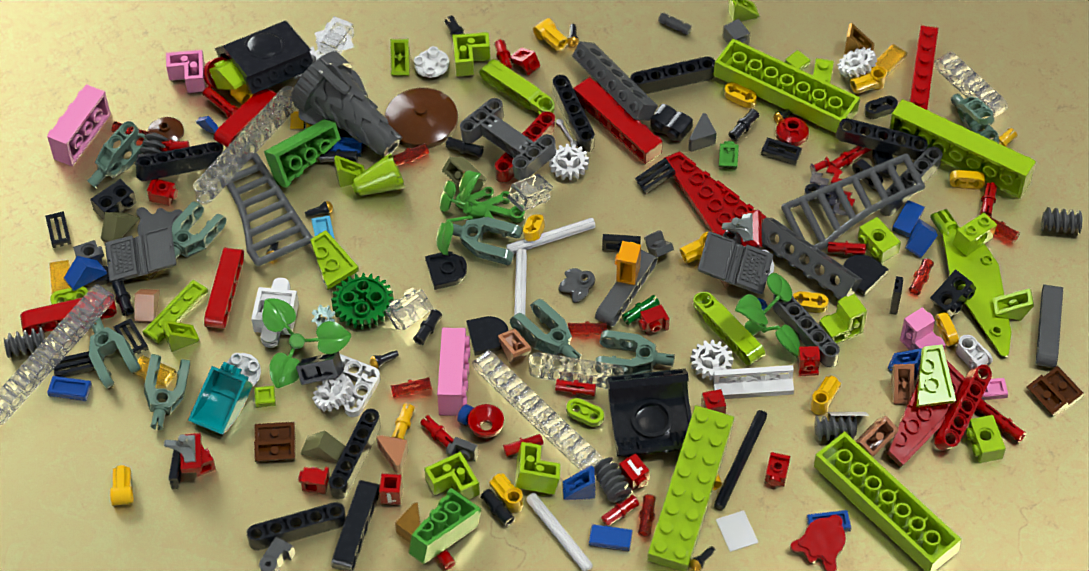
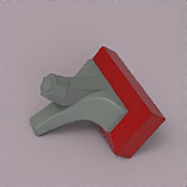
M760 210L742 212L741 219L735 217L732 219V222L723 223L722 230L739 233L741 235V245L744 247L750 245L755 248H761L762 212Z
M201 433L179 435L178 440L164 441V447L181 453L182 474L202 472Z

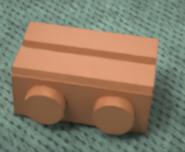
M887 416L878 418L856 442L874 457L899 430Z

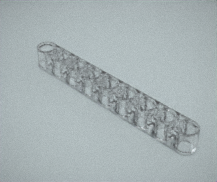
M287 86L282 88L194 183L193 188L198 203H210L294 112L296 107L291 101L293 87Z
M99 284L94 285L0 389V425L4 424L110 307L114 301V295Z
M487 350L472 361L475 370L580 471L591 465L595 466L597 462L603 459L588 442L493 352Z

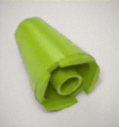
M392 153L386 155L355 177L354 183H352L355 194L359 193L360 196L405 188L402 175L397 164L394 163Z

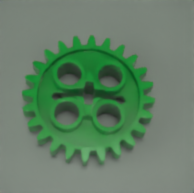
M365 273L361 277L355 274L354 279L348 276V282L341 280V286L336 285V291H333V298H331L332 309L335 311V317H339L340 322L345 321L346 326L352 323L353 329L357 325H360L361 329L364 328V325H367L370 329L372 323L379 326L378 320L385 322V316L389 317L390 311H393V291H391L390 285H386V280L380 282V276L373 279L372 274L369 277H366Z

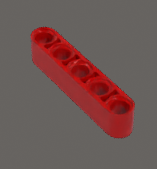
M269 88L254 93L216 130L213 139L231 149L274 108L280 95Z
M549 111L542 112L522 134L533 142L542 135H552L555 131V115ZM506 152L495 163V177L501 183L509 182L514 177L512 165L514 158Z
M223 248L204 317L205 327L226 328L244 261V250Z
M101 293L26 310L20 314L22 331L26 330L30 335L32 328L38 333L39 327H42L44 333L89 323L91 320L94 322V318L97 317L101 318V320L111 318L116 315L117 310L113 294Z
M980 365L967 373L956 395V401L952 403L935 437V446L939 450L946 451L959 444L991 380L992 371L987 365Z

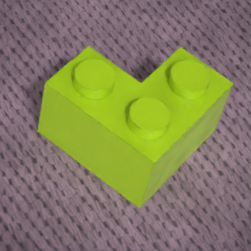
M488 32L453 35L456 76L474 75L473 61L491 60Z
M855 294L849 297L845 296L838 301L836 313L822 317L819 325L836 344H840L863 333L867 310Z
M521 442L516 462L515 488L555 495L560 480V464L542 461L541 445Z
M461 452L424 468L425 480L434 496L450 488H453L468 500L480 495L479 482Z

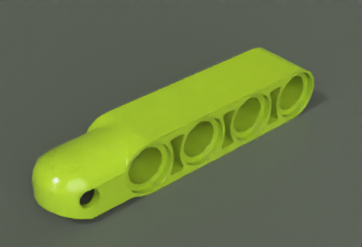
M492 59L479 70V74L484 81L524 108L532 109L539 115L545 111L554 112L555 104L551 97L499 61Z
M700 292L694 296L693 306L702 315L706 324L746 365L749 366L765 356V350L759 341L711 293Z

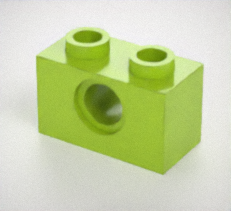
M982 213L957 230L953 245L967 256L993 238L997 224L985 213Z
M878 217L859 227L858 240L860 244H865L872 257L876 258L880 263L899 253L901 241Z
M990 415L971 419L968 428H966V435L972 441L974 456L978 457L980 463L1003 459L1006 448L994 416Z

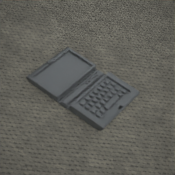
M171 226L143 233L142 236L135 238L131 235L105 243L109 282L111 283L116 280L123 281L176 265Z
M709 231L698 271L754 293L763 294L773 254L750 245L744 247L735 243L736 241Z

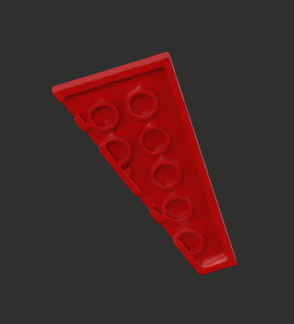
M680 151L664 157L676 172L673 178L710 232L723 236L726 231L722 230L723 223L732 222V219L735 217L741 219L742 212L754 210L752 205H747L740 199V196L719 180L715 181L707 171L703 172L696 166L695 162ZM762 214V222H763L764 219L767 218L764 214ZM730 232L727 234L728 237L734 236Z
M947 361L956 397L965 377ZM919 379L897 427L899 431L893 436L887 450V454L900 467L941 427L952 403L916 407Z

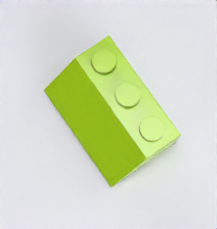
M230 59L219 61L214 64L215 67L209 69L217 89L235 90L246 84L242 73Z

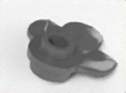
M578 268L565 271L567 278L560 283L558 289L560 292L572 293L573 302H579L588 295L589 289L594 286L595 276L591 271H581Z

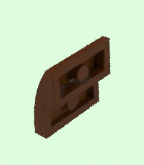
M1056 366L1045 376H1039L1026 386L1052 416L1084 397V393L1059 366Z
M295 422L254 424L255 462L295 459Z

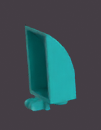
M223 362L220 369L212 366L188 421L223 435L233 425L246 403L253 384L248 381L249 377L241 374L242 369L227 362Z

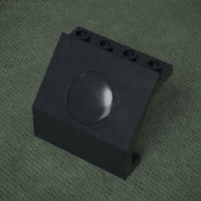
M286 20L215 48L218 57L230 59L240 70L250 95L298 76L314 63L310 54L311 49Z
M686 368L607 377L609 407L617 457H630L634 454L649 455L655 452H672L682 449L692 417L687 383L689 377Z

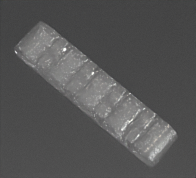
M952 51L947 52L934 61L935 68L967 98L970 96L978 97L993 111L994 118L1008 109L1006 100Z
M533 353L529 357V373L535 378L553 381L557 379L567 381L579 380L582 383L596 384V387L608 389L607 377L624 375L623 368L617 364L545 353Z

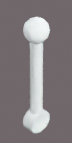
M557 119L556 125L561 127V129L571 142V147L573 144H576L577 146V142L572 139V137L566 130L565 126L563 125L564 121L562 119Z

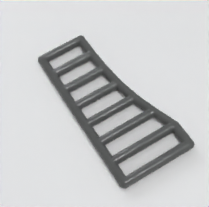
M252 150L217 166L216 169L238 208L243 224L247 253L256 266L266 264L311 243L310 239L313 237L256 151ZM250 159H253L255 165L230 176L226 172L227 169ZM261 171L263 177L238 188L235 187L233 182ZM266 183L270 185L271 189L242 201L240 197L241 194ZM274 195L278 197V202L247 215V207ZM284 207L287 211L286 214L253 229L250 227L251 221ZM291 219L296 225L253 244V236ZM298 232L304 237L263 257H259L256 251Z
M903 154L782 204L781 209L792 231L805 239L790 210L801 205L819 243L813 246L823 250L828 247V242H834L864 218L898 200L924 190L925 184L910 156ZM903 162L916 184L907 189L894 166ZM886 169L898 190V193L888 196L877 173ZM869 176L882 199L873 205L859 181ZM853 184L865 207V210L857 215L842 187ZM833 191L836 192L850 219L842 226H840L825 197L826 194ZM816 198L819 199L834 229V232L827 238H825L808 204L809 201Z

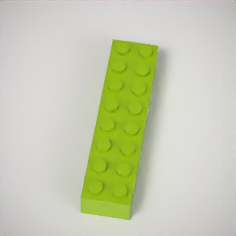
M735 39L730 41L715 61V77L728 83L734 82L754 91L758 97L785 110H790L792 113L836 133L842 119H853L858 112L860 97Z
M904 99L900 101L893 111L889 129L924 138L928 143L927 149L929 147L941 149V162L958 170L982 172L985 175L986 183L994 182L997 188L1020 199L1030 185L1036 161L1030 157L1022 155L1011 148H1007L996 141L981 136L979 133L966 129Z
M695 405L649 548L647 561L679 571H688L732 431L734 416Z
M843 432L816 454L814 467L925 571H936L959 551L962 539L846 432Z

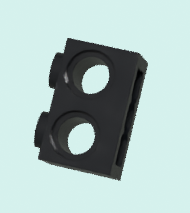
M121 179L90 199L93 210L103 220L105 212L123 213L137 203L134 191Z
M955 269L930 299L943 312H947L952 317L962 309V305L966 300L974 296L976 287L973 282ZM965 284L964 289L957 290L959 285ZM947 299H952L950 304L944 305Z
M339 351L334 354H324L302 359L296 366L301 385L338 378L344 371Z

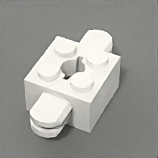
M285 278L274 279L271 288L259 287L251 320L254 332L261 333V342L268 348L278 345L280 335L290 334L285 327L280 332H273L265 327L262 320L265 299L276 298L283 300L293 307L297 315L299 306L297 291L290 290L289 281ZM295 321L291 324H288L292 332L294 329Z

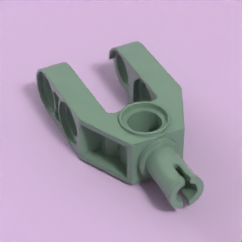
M954 94L951 97V103L957 107L959 118L966 128L988 139L994 138L992 140L999 143L997 131L990 126L995 120L993 111L978 97L970 96L964 99L960 94Z
M124 122L103 145L95 161L98 169L87 180L93 187L97 188L106 176H110L113 179L129 169L137 160L138 154H142L140 148L144 146L143 144L137 146L136 141L139 138H144V141L147 139L145 134L139 133L138 127L133 122ZM128 127H133L134 129L131 134H125ZM121 141V145L118 148H113L114 142ZM132 152L129 159H124L125 153Z
M195 201L190 203L172 225L176 259L179 255L189 257L206 249L225 227L226 217L216 214L210 221L206 222V226L199 234L192 235L189 230L202 216L204 207Z
M490 217L466 220L463 226L453 224V235L460 237L462 244L476 257L501 264H511L514 257L512 251L482 243L483 234L485 232L488 233V231L501 234L502 237L520 238L523 231L520 226ZM471 233H477L476 236H469Z
M537 299L530 306L533 313L540 319V322L542 324L545 323L551 329L548 334L542 332L522 313H517L510 318L511 327L515 328L534 349L552 356L563 354L573 364L580 360L582 355L570 345L572 336L565 319L544 300Z
M97 317L94 318L96 324H94L93 320L89 322L94 332V335L90 336L89 357L101 382L108 389L114 385V381L110 377L112 375L103 362L105 356L113 354L119 349L131 373L139 371L141 366L127 340L109 327L105 328L101 318Z
M605 330L601 333L599 342L602 346L636 352V357L629 360L616 358V356H598L594 367L600 372L628 375L653 371L656 364L674 366L675 354L658 353L656 345L639 334Z
M151 354L144 384V394L150 412H154L150 425L152 429L156 430L158 422V430H162L165 415H170L183 400L190 360L182 359L180 361L176 388L173 391H169L164 388H155L161 356ZM165 399L166 402L161 403L158 400Z

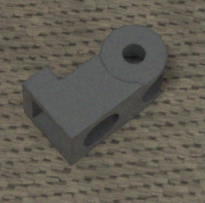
M275 537L260 560V570L279 571L286 558L292 560L294 557V546Z

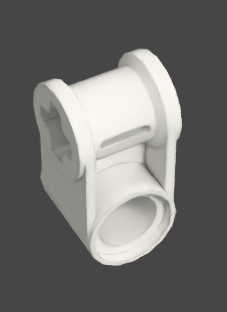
M963 335L960 338L956 354L968 365L970 370L980 365H990L993 362L990 352L973 336Z

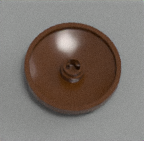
M414 88L400 93L389 103L385 113L388 124L403 137L399 144L413 149H428L441 145L447 141L449 136L451 137L454 134L458 125V112L455 103L443 92L431 88Z

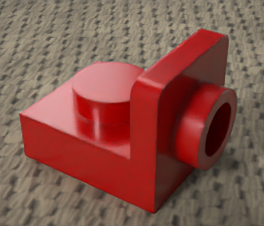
M523 47L509 57L511 63L523 67L526 75H530L540 67L535 51Z

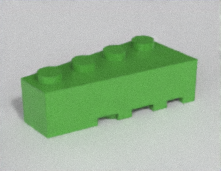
M323 119L264 151L273 178L278 185L287 188L292 184L291 181L302 175L303 170L309 165H313L321 154H325L341 139L335 122Z
M450 488L445 498L443 497L439 501L436 509L430 512L429 517L412 534L409 554L421 563H427L478 527L481 508Z

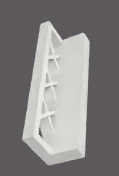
M793 365L714 370L713 386L714 390L722 389L724 399L794 395L792 379L794 369Z

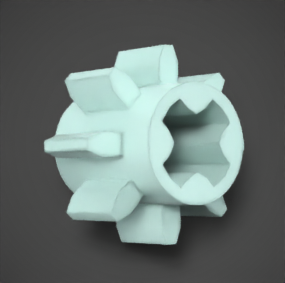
M320 304L318 311L313 310L312 314L315 317L311 322H315L317 328L324 322H335V319L332 318L335 315V311L332 312L329 309L330 305L322 307Z

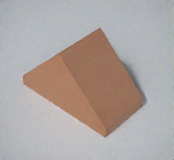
M140 289L135 293V323H151L155 319L160 290Z
M515 328L498 335L509 363L524 358L530 353V345Z
M894 364L891 375L894 404L909 402L914 390V364Z
M382 435L377 436L378 449L394 472L401 475L408 453L407 440Z

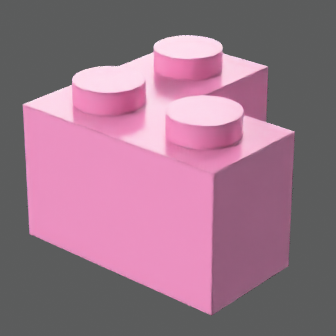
M202 50L166 53V68L169 81L185 79L187 93L203 92L205 89L203 75L205 62Z
M922 307L904 318L900 341L909 350L943 344L945 349L943 339L933 332L935 320L931 313L926 312Z

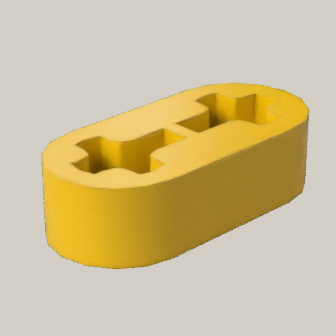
M734 82L728 83L725 86L724 96L726 99L745 108L755 106L757 95L754 91Z
M954 170L950 173L949 182L951 186L957 188L980 189L985 186V175L978 171Z
M535 214L528 217L523 227V235L526 241H535L541 237L545 228L543 215Z
M802 291L793 294L797 301L802 299L800 305L807 312L823 313L828 308L829 301L824 294Z
M948 313L936 314V324L947 346L958 344V334Z

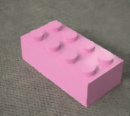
M86 84L78 92L73 103L69 104L64 115L58 119L55 127L49 131L47 138L55 160L73 167L109 118L111 113L105 91Z
M442 328L437 392L439 415L458 416L460 409L467 404L470 336H466V328Z

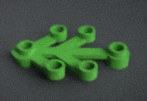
M485 187L469 197V199L486 206L484 217L494 218L491 213L510 217L515 223H520L525 218V210L521 206H514L511 209L495 206L501 202L503 204L511 202V193L508 191L493 197V188ZM460 193L457 195L455 200L461 201ZM483 197H484L485 199H488V200L483 201V202L477 201V200H479V199H481V198H483ZM455 203L459 209L463 210L464 206Z

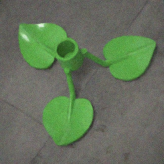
M469 170L464 172L459 184L461 201L453 198L456 192L455 184L452 181H447L444 184V191L441 194L439 203L440 209L444 212L448 211L453 202L464 206L463 213L467 215L447 219L446 223H441L439 226L436 244L444 255H448V248L453 235L454 226L452 222L472 220L473 217L483 218L485 215L486 206L469 199L481 173Z
M771 273L767 277V285L770 291L777 295L776 298L763 310L761 309L760 301L755 296L747 294L739 300L735 311L749 319L745 323V328L753 336L760 331L765 333L770 330H777L775 335L778 341L797 358L800 339L796 331L788 325L766 327L768 320L765 314L780 298L784 302H788L792 298V289L789 283L777 273Z
M265 299L262 313L265 327L273 332H280L285 327L291 335L289 344L292 348L289 356L280 352L270 362V377L275 387L281 388L299 379L296 366L300 361L292 358L295 349L302 348L305 342H318L320 352L334 354L347 345L351 338V333L340 324L327 321L317 328L316 334L318 338L304 339L301 334H294L288 324L293 323L296 319L293 307L280 299Z

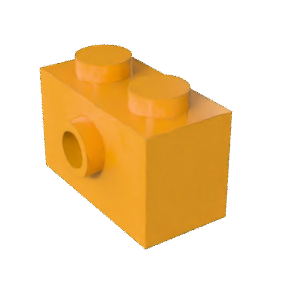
M622 241L619 254L617 253L615 258V265H617L616 282L636 284L641 262L640 244Z

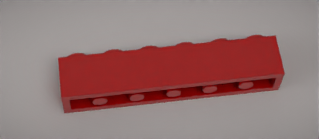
M921 25L909 102L928 110L938 28Z
M589 77L573 88L582 108L644 164L649 163L662 153L663 142L661 138L654 135L647 125H643L639 120H635L597 81L595 82Z

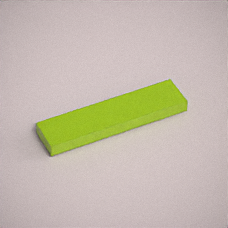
M192 280L143 330V335L159 344L165 338L161 322L167 320L179 323L208 293V288Z

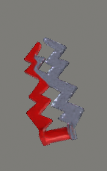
M828 157L817 164H810L812 173L810 183L821 184L819 189L827 186L830 180L828 178H821L823 173L817 172L826 167V173L834 174L831 180L832 184L842 180L840 176L843 171L831 165ZM844 191L853 208L855 199L851 198L853 193ZM836 192L828 193L831 195L828 203L834 205V214L847 216L846 211L839 209L841 202L837 200Z

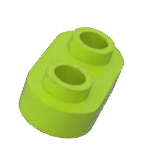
M83 286L75 291L72 288L54 292L50 297L51 304H57L62 301L66 302L90 295L87 288Z
M573 398L568 401L566 411L569 417L591 427H597L603 423L604 412L600 407L580 398Z

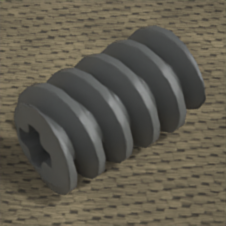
M149 132L150 134L145 135L147 140L142 143L144 147L140 148L142 154H138L137 158L162 152L159 149L166 148L162 141L168 142L169 139L158 133Z
M1047 207L1042 215L1041 230L1043 231L1045 226H1048V230L1051 231L1053 226H1055L1056 232H1059L1060 228L1063 227L1064 233L1070 228L1072 234H1074L1076 229H1078L1080 234L1083 221L1082 213L1080 210H1077L1074 215V211L1070 209L1067 214L1066 209H1062L1059 214L1058 208H1054L1053 212H1051L1050 207Z
M39 327L38 333L32 328L30 335L24 330L23 336H20L19 332L16 331L14 338L11 333H8L7 339L4 338L8 358H11L12 352L16 357L19 356L20 350L23 355L27 354L28 349L32 354L35 353L36 348L39 352H42L43 346L47 350L46 338L42 327Z
M815 416V435L819 441L822 440L823 436L826 437L827 441L830 440L831 436L836 439L843 432H846L854 440L857 432L856 416H854L853 421L850 416H846L845 421L842 416H838L837 421L834 416H830L829 421L826 416H822L821 421H819L818 416Z
M611 457L597 462L594 466L597 481L600 483L603 492L607 495V499L610 502H619L628 498L632 494V489L628 488V482H624L625 477L621 475L622 471L617 469L618 464L613 462Z

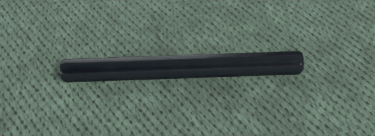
M757 411L715 500L714 506L720 510L725 509L766 421L767 413L765 411Z

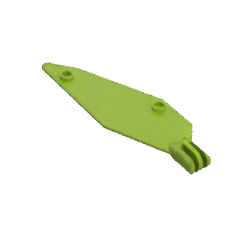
M944 209L932 213L930 218L943 236L949 275L956 269L973 282L976 287L975 294L964 303L1002 357H1007L1011 341L1010 322L1008 318L995 315L993 298L1004 296L998 262L985 244L965 256L953 245L956 232L960 227L949 211ZM965 284L959 285L957 290L964 289Z

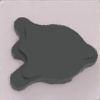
M138 208L136 211L140 219L138 235L142 236L145 232L166 226H171L172 229L173 222L183 211L176 209L172 212H167L163 208H158L155 214H151L146 208Z

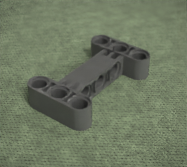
M491 98L460 123L462 140L465 143H474L484 136L514 158L512 161L514 177L520 181L526 180L556 155L555 138L552 135L545 134L533 142L502 120L504 118L502 101L498 98Z

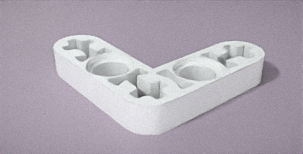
M340 354L343 367H345L341 374H345L351 380L356 381L355 388L352 389L354 394L349 395L351 399L345 401V413L349 417H357L362 413L380 382V373L373 366ZM351 367L359 368V371L356 373H350L348 370ZM359 389H366L368 391L365 395L357 394ZM355 403H356L357 408L354 407V408L351 410L350 407H353V406L355 405Z

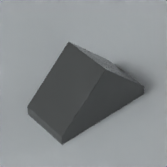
M705 113L702 114L689 138L688 151L692 152L716 144L717 133Z

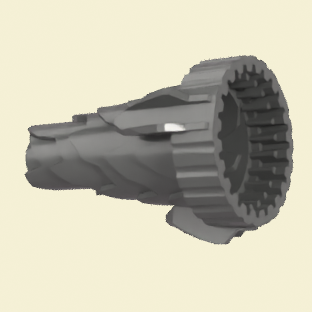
M337 51L328 52L311 64L293 88L291 101L299 110V118L308 124L314 125L323 119L335 122L339 129H343L359 143L363 142L366 146L384 157L390 153L393 154L399 145V141L403 138L377 110L378 106L368 98V94L357 72L352 70V65Z

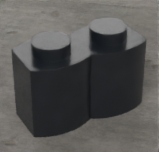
M661 104L650 118V127L657 133L666 134L673 141L681 142L693 128V119L685 113L677 112L666 104Z

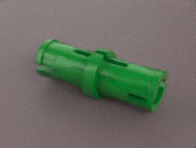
M652 295L642 303L638 302L635 304L634 308L622 314L624 322L627 321V325H630L640 318L641 311L658 306L660 302L655 295Z

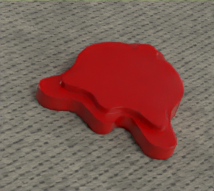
M832 515L827 518L814 520L800 539L791 542L790 549L795 553H804L810 563H815L817 559H821L825 571H836V558L841 553L846 541L845 532L842 527V518L838 515Z

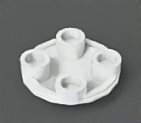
M435 46L429 47L428 50L414 58L415 69L418 74L429 78L442 75L450 65L447 54L438 50Z
M232 354L227 363L242 369L241 374L249 377L248 381L255 386L261 374L258 360L251 354Z

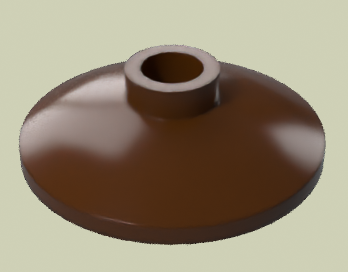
M162 117L150 124L147 134L154 132L165 136L169 140L180 141L184 135V127L176 118Z

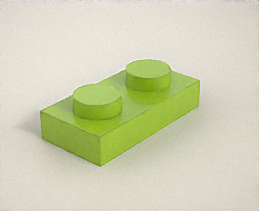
M816 58L813 76L830 83L834 61Z

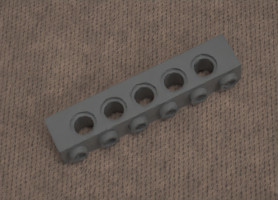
M580 41L572 57L635 120L650 121L658 105L595 43Z
M765 218L762 222L763 247H769L774 250L773 253L777 257L787 259L790 266L796 269L800 268L804 271L803 274L806 277L816 279L819 282L818 285L827 290L829 288L838 299L845 296L849 297L855 293L863 280L862 278L776 219ZM776 235L779 236V242H778V244H777L776 241H775V236H776ZM791 245L794 246L793 254L790 252ZM806 255L809 256V263H808V264H806V262H805V256H806ZM821 265H822V266L824 267V269H825L823 275L820 273V267H821ZM836 276H838L840 279V283L838 285L835 283Z

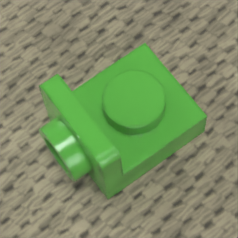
M724 141V144L720 143L719 167L737 168L739 145L732 141Z

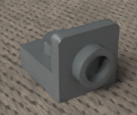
M660 230L644 236L648 252L656 257L674 250L673 244L665 241Z
M455 437L454 441L448 444L446 454L447 457L461 452L465 460L475 461L478 456V445Z

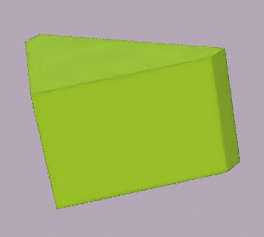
M729 0L728 11L732 21L739 19L742 22L759 17L753 2L749 0Z
M390 39L391 75H409V39Z
M337 155L334 157L335 170L340 187L352 185L354 178L365 171L364 165Z
M1030 288L993 298L995 315L997 317L1021 321L1034 307Z
M167 320L161 322L166 341L172 352L197 343L200 340L193 325Z

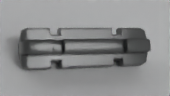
M661 13L659 16L660 23L667 24V26L677 31L681 30V33L686 35L691 32V25L683 24V21L672 16L669 17L666 13Z

